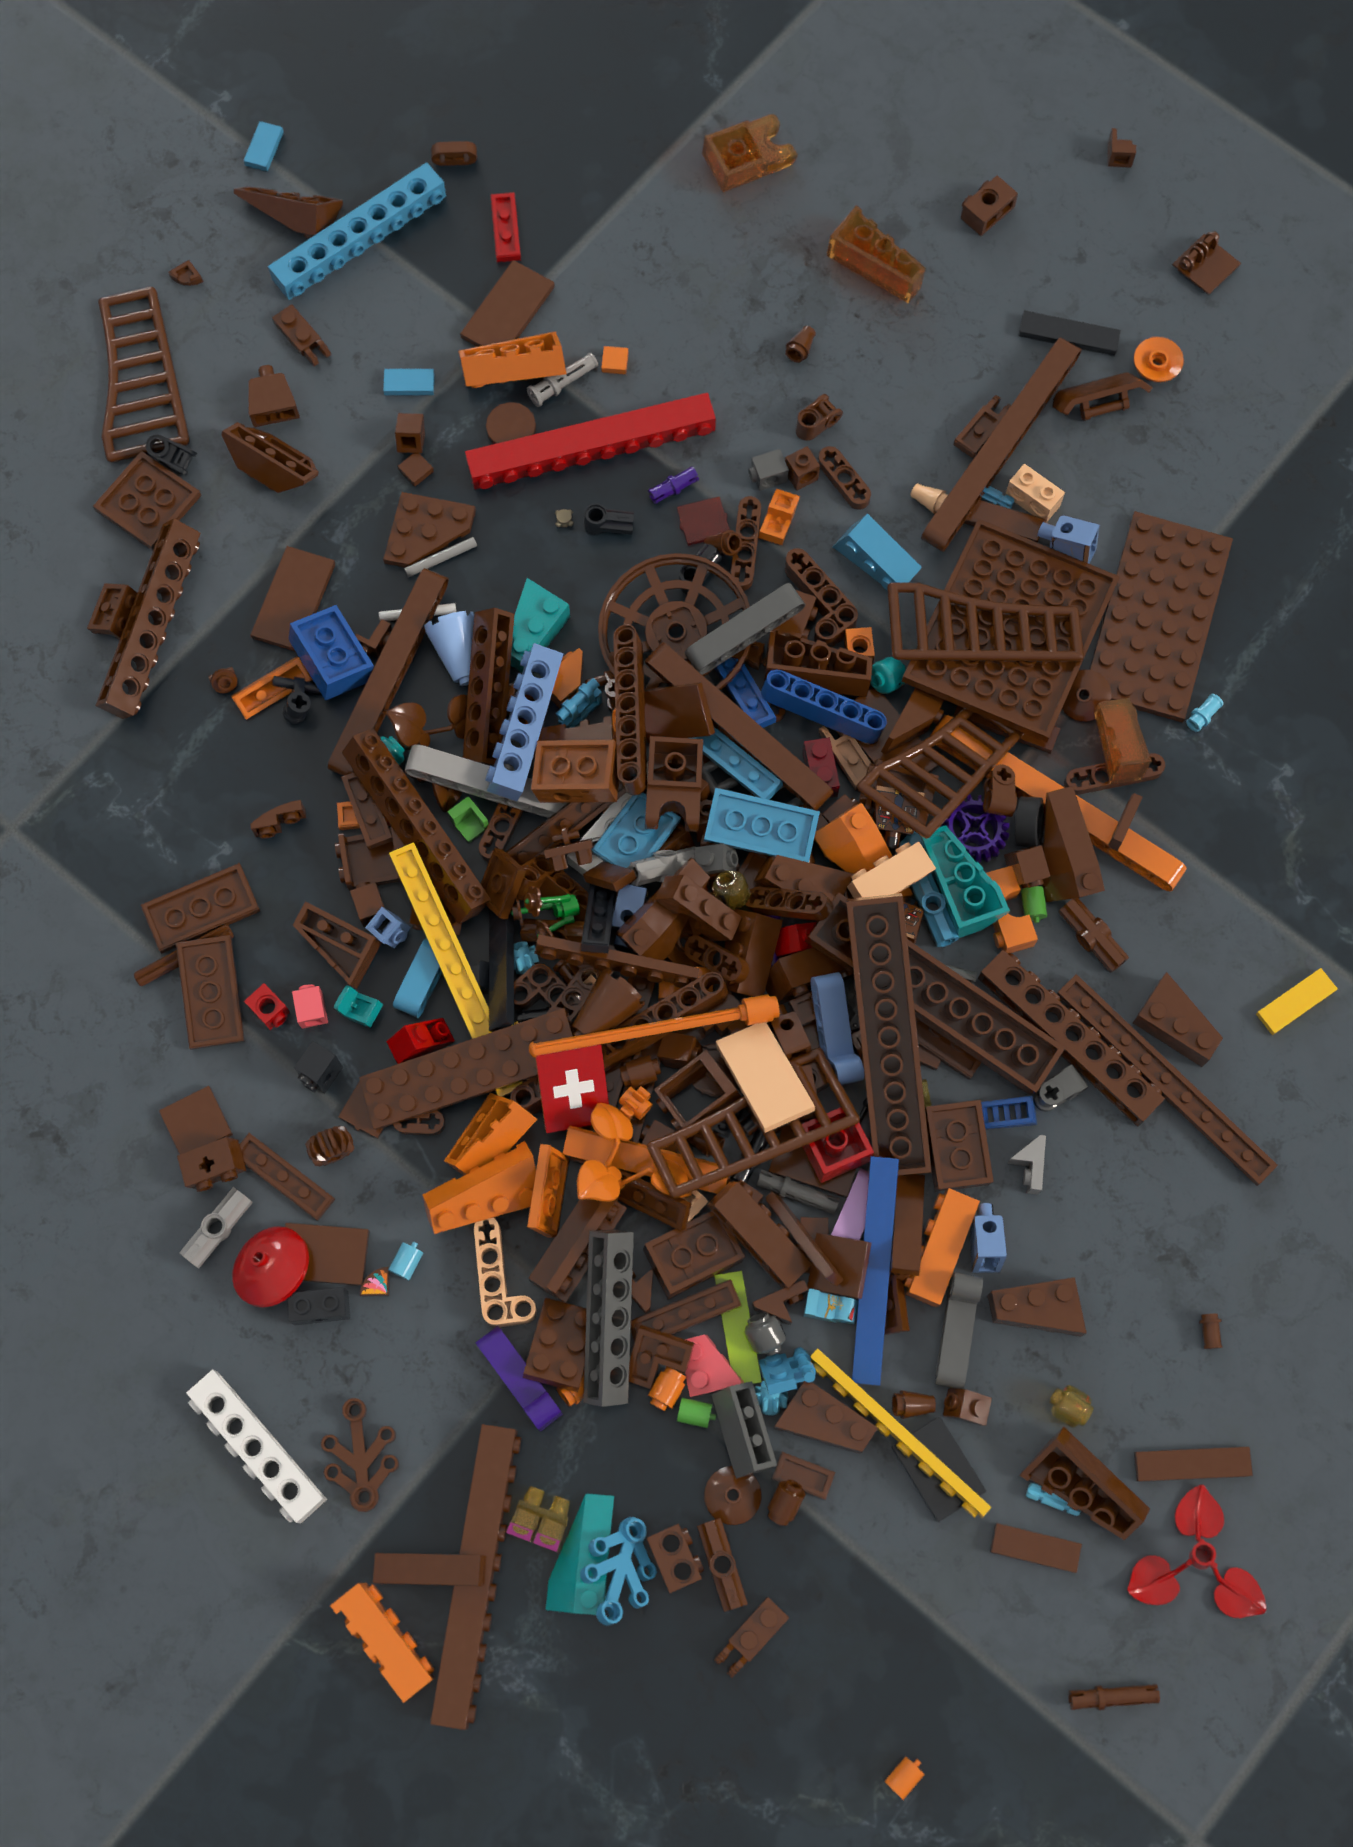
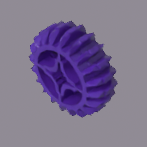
M970 794L967 796L966 802L963 801L941 826L946 825L955 835L953 822L956 819L959 822V827L962 829L961 835L957 839L964 845L966 851L976 862L980 864L981 858H983L988 863L991 860V855L998 857L1000 854L999 849L1005 848L1006 843L1004 841L1009 838V833L1006 830L1010 826L1009 823L1003 822L1006 819L1005 816L985 813L983 811V798L981 795L977 797L976 801H973V797ZM969 813H976L980 816L974 817L971 816ZM988 822L991 823L994 830L993 840L988 837L989 834L985 830ZM970 827H979L977 833L976 831L974 833L971 831L968 833ZM975 843L979 847H972L966 844Z

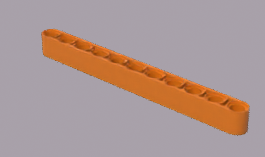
M944 715L931 735L941 729L953 717ZM960 727L951 733L952 736L986 760L994 752ZM940 741L936 744V746L975 771L978 770V766L944 742ZM1009 752L996 764V766L999 764L1009 766L1014 771L1015 794L1018 798L1022 796L1043 799L1044 814L1046 793L1064 788ZM992 770L986 775V778L991 777ZM1077 796L1093 846L1161 889L1173 891L1187 869L1180 860L1131 829H1128L1118 851L1109 848L1108 844L1118 821Z

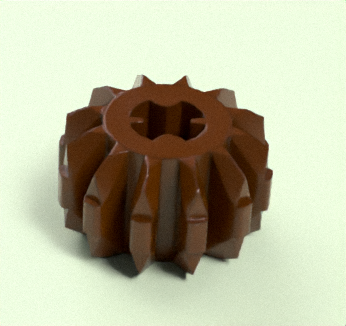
M345 1126L326 1128L324 1131L311 1136L305 1143L309 1158L315 1166L319 1167L342 1160V1158L349 1156L355 1149L353 1139Z

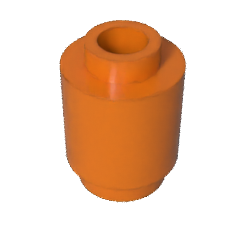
M666 1366L664 1372L660 1371L648 1394L652 1398L650 1404L663 1411L667 1407L673 1409L685 1387L683 1382L686 1376Z

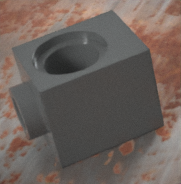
M780 449L752 457L751 468L748 469L751 482H756L759 491L788 482L789 470Z

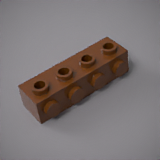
M729 1182L707 1206L780 1287L789 1288L812 1265L807 1259V1254L799 1244L794 1245L788 1238L790 1233L780 1223L777 1225L770 1218L772 1214L769 1209L762 1203L757 1204L751 1197L753 1192L745 1183Z

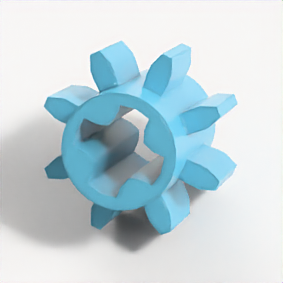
M517 942L514 944V969L516 974L523 975L534 966V963L539 962L538 954H534V945L529 947L527 942Z
M764 1381L761 1383V1387L755 1386V1393L763 1414L776 1415L780 1412V1408H787L788 1391L769 1396Z

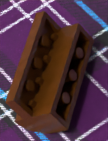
M618 1198L609 1202L580 1199L529 1276V1281L556 1299L566 1303L588 1270L589 1231L613 1230L627 1208L618 1202Z

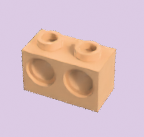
M1023 464L1009 481L1005 495L1014 498L1016 504L1033 516L1045 519L1044 522L1046 523L1061 506L1065 494L1063 490L1026 464Z

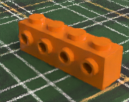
M950 1188L944 1194H938L933 1206L937 1210L934 1220H928L923 1233L927 1235L924 1246L921 1245L919 1276L910 1275L909 1278H905L904 1286L907 1287L905 1295L933 1307L941 1305L978 1208L979 1200Z

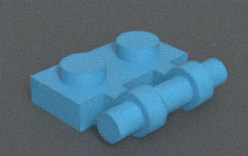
M594 678L587 684L583 683L570 700L566 699L561 704L562 708L556 713V716L559 718V725L565 724L566 728L577 727L580 721L588 717L603 702L602 692L598 689L599 683Z
M801 1347L796 1348L794 1356L787 1358L786 1354H775L758 1360L769 1396L797 1389L796 1383L803 1381L810 1383L815 1379L816 1370L811 1362L810 1355Z

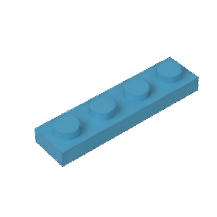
M715 727V733L710 736L691 738L703 739V754L754 796L770 800L783 786L780 779Z

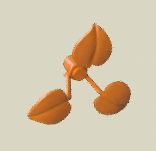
M598 1103L591 1113V1124L595 1132L602 1138L614 1140V1146L605 1165L597 1160H588L581 1166L577 1179L578 1199H593L604 1202L613 1201L619 1196L620 1189L626 1184L647 1174H652L651 1183L657 1190L669 1195L654 1163L653 1168H647L624 1180H621L622 1174L620 1170L610 1166L620 1145V1140L629 1141L633 1135V1128L628 1117L618 1108L609 1104ZM665 1158L677 1185L689 1181L680 1165L673 1160ZM690 1192V1193H688V1194H685V1195H683V1196H680V1197H681V1198L690 1197V1196L692 1195V1192Z

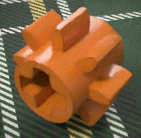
M631 1086L618 1101L623 1106L620 1111L629 1120L634 1116L641 1120L653 1105L648 1101L651 1098V1094L642 1086L637 1091Z

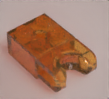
M775 114L767 115L751 122L747 120L705 136L702 154L723 192L794 164L798 154L793 145H777L770 140L777 135L780 127V121Z

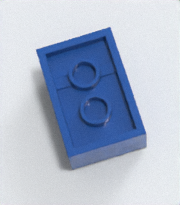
M337 605L290 623L289 641L325 701L367 683L374 665Z

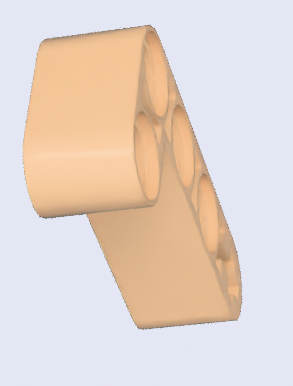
M495 1218L475 1222L474 1236L483 1318L492 1327L531 1323L537 1315L534 1301L528 1296L508 1297L502 1236L498 1222ZM486 1224H490L491 1228L494 1229L490 1231L492 1243H487L486 1236L481 1231L485 1229ZM488 1251H494L498 1254L497 1260L493 1264L483 1262V1256ZM490 1279H498L500 1281L499 1289L495 1292L487 1291L486 1283ZM521 1303L530 1304V1314L525 1317L518 1316L516 1314L518 1305ZM499 1306L503 1309V1315L499 1320L489 1319L488 1314L492 1307Z

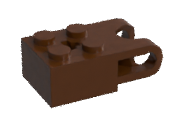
M650 736L645 829H658L660 817L667 812L673 811L679 813L684 818L686 831L698 832L703 739Z

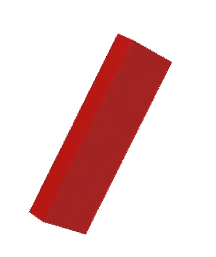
M515 192L491 194L497 262L521 260Z

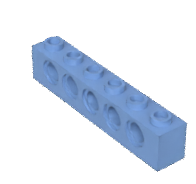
M535 643L530 651H524L520 662L524 669L522 674H517L513 688L517 689L515 697H510L506 711L510 712L509 719L503 720L499 734L503 735L501 743L497 742L492 755L493 758H496L494 766L490 765L485 781L489 782L488 792L514 801H518L523 793L563 653ZM532 672L538 673L541 678L534 677ZM525 695L532 696L535 701H529ZM518 718H524L528 724H522ZM511 741L519 742L521 747L513 746ZM504 764H510L515 771L507 770Z

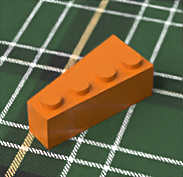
M556 331L459 350L466 387L479 388L492 383L566 374L562 346Z
M525 1141L516 1145V1149L493 1157L495 1160L486 1165L470 1169V1173L459 1179L453 1178L423 1194L427 1219L434 1234L531 1207L536 1169L533 1154Z
M358 1583L330 1606L336 1614L340 1611L346 1616L344 1620L346 1628L357 1639L361 1637L364 1642L362 1644L363 1650L375 1664L378 1662L381 1665L379 1668L381 1674L404 1703L435 1679L432 1675L435 1669L426 1656L420 1658L414 1650L418 1645L408 1632L403 1634L397 1624L400 1623V1620L391 1608L386 1610L381 1604L380 1600L383 1599V1596L374 1584L369 1586L367 1583Z

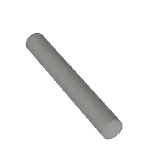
M471 537L405 567L404 570L407 576L411 577L421 572L424 568L428 569L476 547L477 543L474 537Z

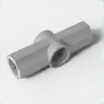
M695 846L677 851L659 850L653 853V857L630 862L627 868L634 870L637 878L631 884L640 886L655 881L663 882L665 876H673L690 858L695 860Z
M233 1187L215 1210L204 1217L201 1227L179 1253L197 1268H200L220 1242L229 1237L233 1226L253 1202ZM216 1221H221V1231L217 1234H211V1225Z

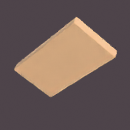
M766 1022L754 1024L716 1041L718 1051L765 1133L815 1111V1105Z

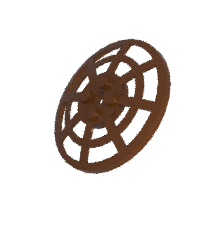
M673 553L646 559L624 573L611 587L603 602L598 624L599 645L603 658L614 675V652H610L607 639L608 619L611 612L625 618L624 624L632 625L634 622L646 627V641L642 642L643 653L650 650L653 652L664 642L693 667L684 653L689 646L708 634L707 626L719 620L722 621L723 625L729 621V615L740 609L744 611L750 605L747 596L735 578L720 565L706 558L692 554ZM674 564L697 567L692 582L671 580L662 583L655 568ZM707 571L723 580L735 593L737 599L723 606L722 602L713 592L702 586ZM646 573L651 587L641 593L631 604L630 608L615 602L619 594L630 582L641 574ZM687 589L689 592L685 602H669L665 590ZM700 594L708 599L716 610L703 616L694 606L698 595ZM655 595L659 607L649 617L638 613L637 611L643 603ZM673 627L683 628V635L679 638L671 637L669 632ZM751 644L731 657L738 659L729 674L715 685L716 688L719 690L724 688L741 670L748 657ZM643 664L644 675L651 678L645 690L658 688L660 683L667 684ZM710 670L709 672L703 674V676H706V675L709 674L712 670Z

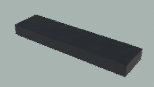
M1024 310L1018 336L1050 343H1056L1061 337L1080 349L1115 356L1121 330Z
M590 884L581 951L609 952L616 891Z

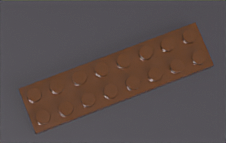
M562 1008L359 1077L373 1129L378 1130L538 1076L536 1059L530 1055L529 1045L531 1042L540 1043L573 1037V1030L567 1010Z

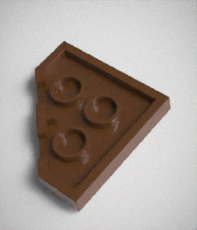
M401 492L383 559L384 564L408 567L425 556L433 555L447 547L448 543L456 538L466 536L472 528L476 512L475 506Z

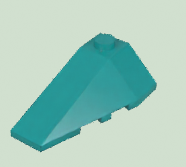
M946 825L939 827L928 839L921 836L926 853L936 867L933 873L940 893L945 898L946 909L959 938L984 930L1010 913L1000 886L994 880L992 881L979 862H976L970 856L964 845Z
M585 1494L549 1578L546 1610L596 1615L598 1605L605 1601L607 1573L601 1575L597 1581L586 1584L580 1577V1571L584 1566L589 1564L596 1565L609 1559L610 1548H608L605 1554L595 1557L589 1552L588 1546L590 1541L597 1537L605 1538L611 1535L614 1496ZM596 1542L597 1550L601 1551L600 1544ZM588 1569V1576L593 1578L592 1571Z

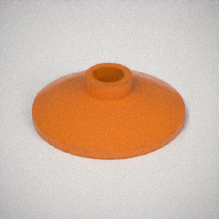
M1151 337L1142 341L1134 353V365L1137 371L1144 378L1153 382L1172 380L1180 373L1184 363L1183 353L1179 346L1164 337Z

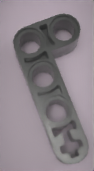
M954 1272L951 1276L938 1353L935 1385L964 1389L976 1307L982 1294L983 1277Z

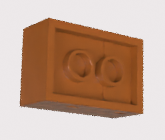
M615 740L537 741L531 790L540 803L617 802L619 778L617 775V747Z

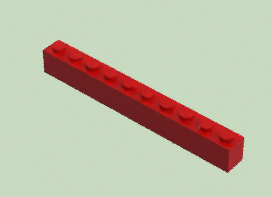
M707 392L465 451L474 489H487L495 484L503 482L512 483L519 478L528 476L537 477L544 472L552 470L561 471L566 467L577 464L586 465L593 460L601 458L610 459L615 455L634 453L646 447L655 448L671 441L680 442L687 439V437L705 436L715 431L716 417Z

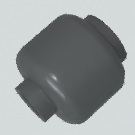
M760 1312L748 1319L745 1335L752 1350L757 1354H766V1356L777 1354L781 1350V1345L786 1340V1334L778 1317L768 1314V1312Z

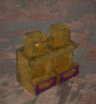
M530 1486L524 1499L519 1500L506 1533L532 1542L534 1538V1544L559 1553L569 1522L567 1514L570 1501L555 1495L549 1511L540 1507L545 1491ZM542 1518L538 1532L535 1535L540 1519Z

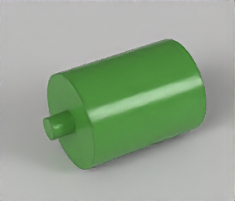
M1041 886L1022 889L1021 896L1024 916L1030 915L1031 921L1039 923V920L1047 917L1044 889Z
M682 1398L677 1422L708 1428L709 1419L715 1420L716 1415L711 1414L712 1404Z

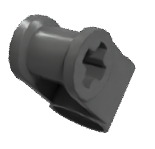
M1072 1064L1040 1087L1034 1095V1103L1042 1111H1051L1067 1100L1069 1101L1088 1088V1085ZM1045 1094H1046V1095L1051 1094V1095L1053 1096V1098H1048V1099H1047V1098L1045 1097Z

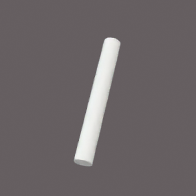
M456 604L439 605L434 616L457 612ZM402 609L379 612L380 621L381 619L385 621L397 620Z

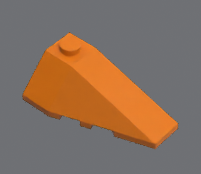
M862 803L853 806L815 832L814 840L825 857L831 862L836 863L845 872L855 874L864 868L868 872L875 868L873 863L886 855L889 859L893 857L877 825ZM909 887L897 893H902L903 898L913 894Z

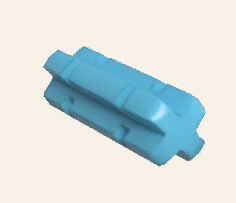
M1036 1483L1029 1484L1026 1491L1027 1498L1035 1501L1039 1499L1043 1504L1061 1511L1065 1509L1067 1513L1074 1516H1079L1081 1510L1078 1509L1076 1511L1067 1505L1068 1502L1053 1493L1050 1495L1042 1490V1486Z

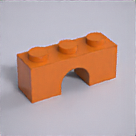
M1012 866L986 873L992 881L994 880L1000 886L1006 901L1017 898L1021 889ZM1006 914L993 923L996 932L993 934L997 948H1001L1007 954L1034 947L1038 940L1030 915L1014 917Z

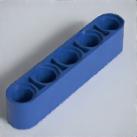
M782 670L770 671L761 689V695L767 702L864 743L872 744L877 742L887 724L886 717L880 711Z

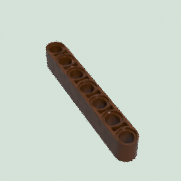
M624 624L615 630L613 636L617 775L628 794L639 795L647 787L643 645L636 629L632 625Z

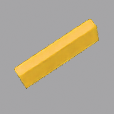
M1320 968L1262 1008L1256 1015L1273 1036L1330 996L1338 988Z

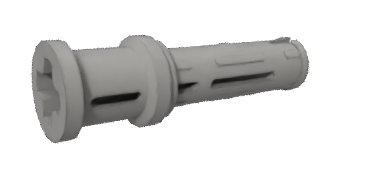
M588 353L585 357L569 365L566 368L565 375L544 377V380L535 386H528L527 393L532 402L537 407H540L544 400L553 395H559L561 388L598 367V362L592 353ZM581 367V369H579L578 371H576V372H574L573 374L567 376L568 374L572 373L573 371H575V370H577L578 368Z

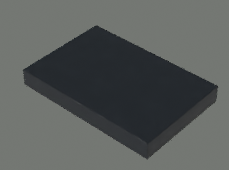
M941 1417L936 1418L912 1434L976 1494L981 1496L987 1492ZM897 1444L892 1446L893 1451L937 1522L962 1508L961 1505L964 1502L956 1494L953 1497L949 1496L939 1486L942 1482L934 1474L931 1477L926 1475L918 1467L919 1460L912 1454L907 1457L897 1448Z

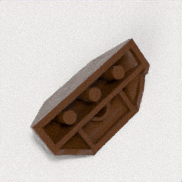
M239 422L222 431L221 435L237 468L277 493L302 486L318 476L319 471L316 469L311 458L270 433L256 428L245 427L244 424Z

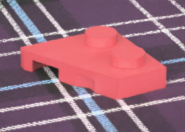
M708 1335L685 1339L695 1343L688 1368L685 1372L690 1397L721 1391L729 1386L744 1383L743 1379L729 1365L724 1355L717 1350L716 1345Z

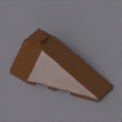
M690 858L674 874L686 875L703 889L710 879V876L693 858ZM657 891L615 934L635 955L664 960L672 952L690 916L681 913L674 914L654 900L658 893Z

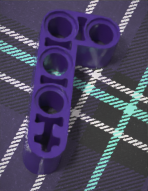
M496 1326L475 1342L540 1432L563 1415L540 1382L523 1378L526 1363L499 1326Z

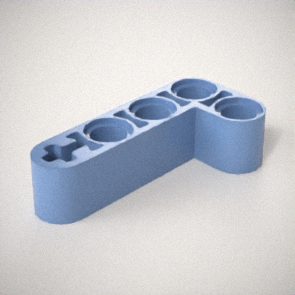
M839 972L812 977L811 991L819 1046L824 1051L838 1077V1081L842 1085L862 1081L865 1077L864 1067L860 1057L854 1054L842 976Z

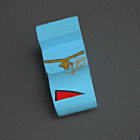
M809 1288L803 1317L835 1323L855 1324L858 1300L823 1293Z

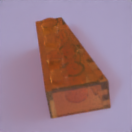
M856 205L830 236L827 256L909 303L921 289L926 268L904 248L900 249L895 245L894 239L889 234L884 235L877 228L878 224L871 218L868 220L862 214L863 210Z

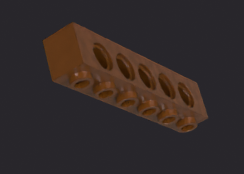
M490 608L474 613L463 758L488 766L495 765L496 758H493L492 755L497 742L501 743L503 735L499 734L507 714L514 613L498 608Z

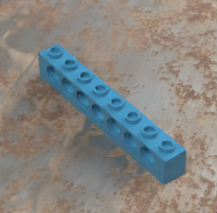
M426 162L270 264L268 268L273 282L288 300L294 296L301 295L305 289L314 283L322 281L332 271L340 269L346 262L355 256H360L367 248L381 242L385 236L394 230L401 229L405 223L414 217H419L432 205L440 203L446 197L444 181Z

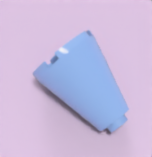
M466 611L454 612L438 617L439 623L432 625L431 621L427 622L424 625L425 632L453 682L460 683V686L469 685L474 613L471 611L467 616Z

